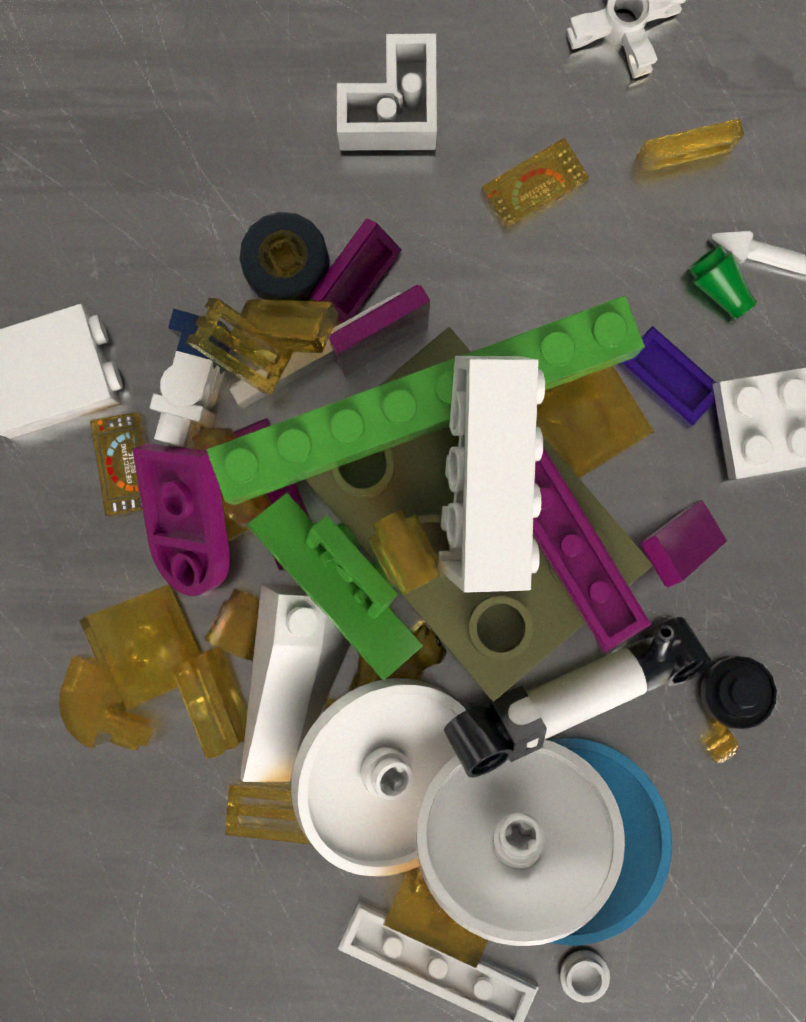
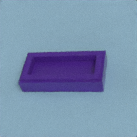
M651 326L641 337L645 348L635 358L621 362L618 365L690 428L715 402L712 384L716 382L655 327Z

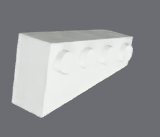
M455 356L449 427L453 436H459L458 447L450 448L446 458L445 476L448 479L450 490L454 492V502L448 506H442L441 528L447 533L450 547L449 551H439L437 569L463 592L531 590V574L536 573L539 567V548L536 540L533 539V518L538 517L540 514L541 492L538 484L534 483L535 461H539L543 453V436L541 429L536 427L537 404H541L544 399L545 378L542 370L538 369V359L523 356Z

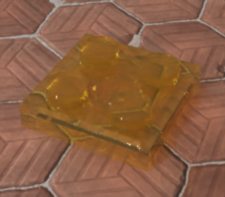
M614 366L545 390L542 403L537 404L536 427L541 429L543 437L579 478L654 433L653 428Z

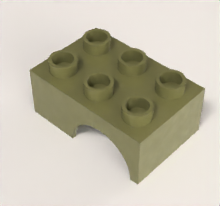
M448 327L380 385L451 360L455 356L470 353L471 351L455 332ZM449 426L305 479L342 524L351 530L359 544L370 557L389 573L397 589L493 702L585 624L540 548L538 570L536 573L531 574V590L463 592L437 569L439 551H449L450 547L447 533L441 528L442 506H448L454 502V492L450 490L448 479L445 476L446 458L450 448L458 447L459 436H453ZM543 437V447L627 585L630 586L653 565Z

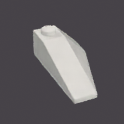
M261 584L240 779L243 782L291 781L294 763L300 746L308 731L318 719L350 646L349 641L300 586Z

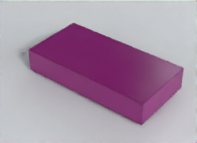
M366 218L309 297L335 322L342 324L356 314L402 249L378 223Z

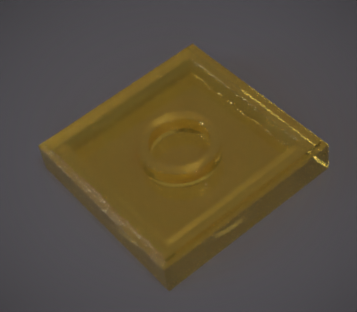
M169 584L79 620L119 713L208 674L205 663Z

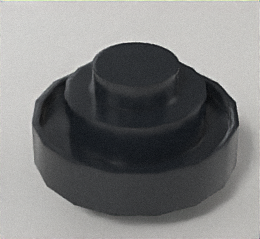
M734 656L720 660L708 669L702 681L701 699L705 711L715 722L726 728L746 730L759 726L771 715L776 704L777 688L772 674L763 664L750 657Z

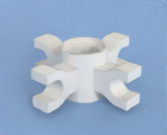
M607 0L605 9L570 18L571 28L566 30V34L572 50L602 37H605L612 44L623 46L629 69L634 79L651 73L653 70L651 64L656 63L658 60L644 29L646 22L679 14L682 10L680 4L686 2V0ZM619 9L629 10L635 15L637 20L633 22L622 21L617 17L615 11Z

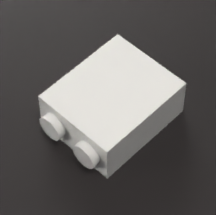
M78 304L0 329L1 436L11 439L120 404L116 390L123 388L122 380L115 362H107L102 344L108 342V336L99 314L93 316L85 306Z

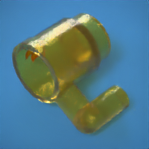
M234 588L229 600H224L204 640L235 656L253 662L260 599Z

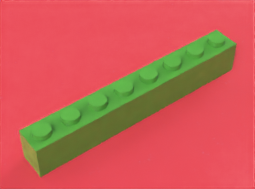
M622 296L461 356H523L538 359V369L542 370L544 374L545 390L635 358L645 348L627 298ZM455 358L206 449L225 502L234 506L448 427L450 423Z

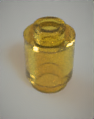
M400 510L373 524L377 534L368 538V541L390 585L396 583L401 595L441 576L435 563L439 562V559L417 515L406 519L403 511Z

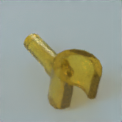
M707 713L711 727L716 735L706 740L704 746L716 763H723L736 755L739 744L728 728L715 722Z

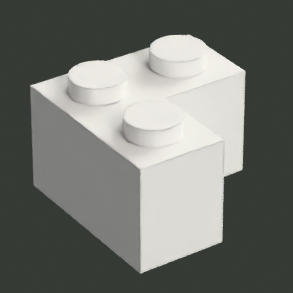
M386 34L387 83H337V136L339 150H436V34Z

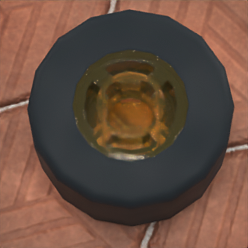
M276 212L263 216L249 227L241 242L239 260L244 277L260 298L273 305L292 307L306 303L311 299L309 296L329 270L330 259L322 233L312 221L297 213Z

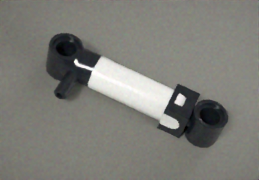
M676 617L655 627L644 639L531 690L525 691L522 685L502 694L494 702L490 700L489 708L487 706H478L466 710L453 718L445 726L444 732L467 776L471 778L482 776L497 769L508 759L510 762H513L541 749L544 740L660 686L665 684L676 686L694 678L711 663V658L686 619Z

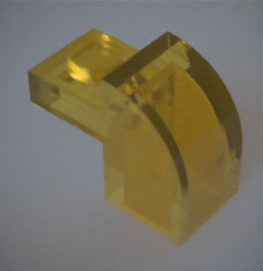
M87 654L72 656L59 696L61 718L69 733L78 742L91 749L103 743L106 733L111 734V743L130 750L137 751L140 745L147 747L155 742L161 726L160 722L116 707L129 670Z

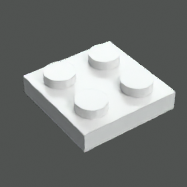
M806 368L712 384L729 480L806 467Z

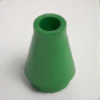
M718 245L701 256L689 267L690 272L694 276L692 282L726 310L733 320L741 317L756 305L757 301L751 294L732 251L727 253L721 245Z

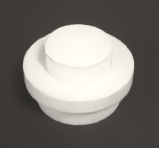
M586 950L577 951L564 960L560 969V982L565 993L570 998L578 1002L589 1003L599 999L607 991L610 983V973L605 961L598 954Z

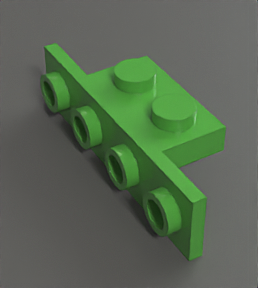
M288 493L248 523L247 527L383 681L423 647L419 640L389 608L397 596V592L392 588L394 587L393 579L380 564L376 562L371 564L358 550L359 542L345 525L341 523L336 525L328 515L314 524Z

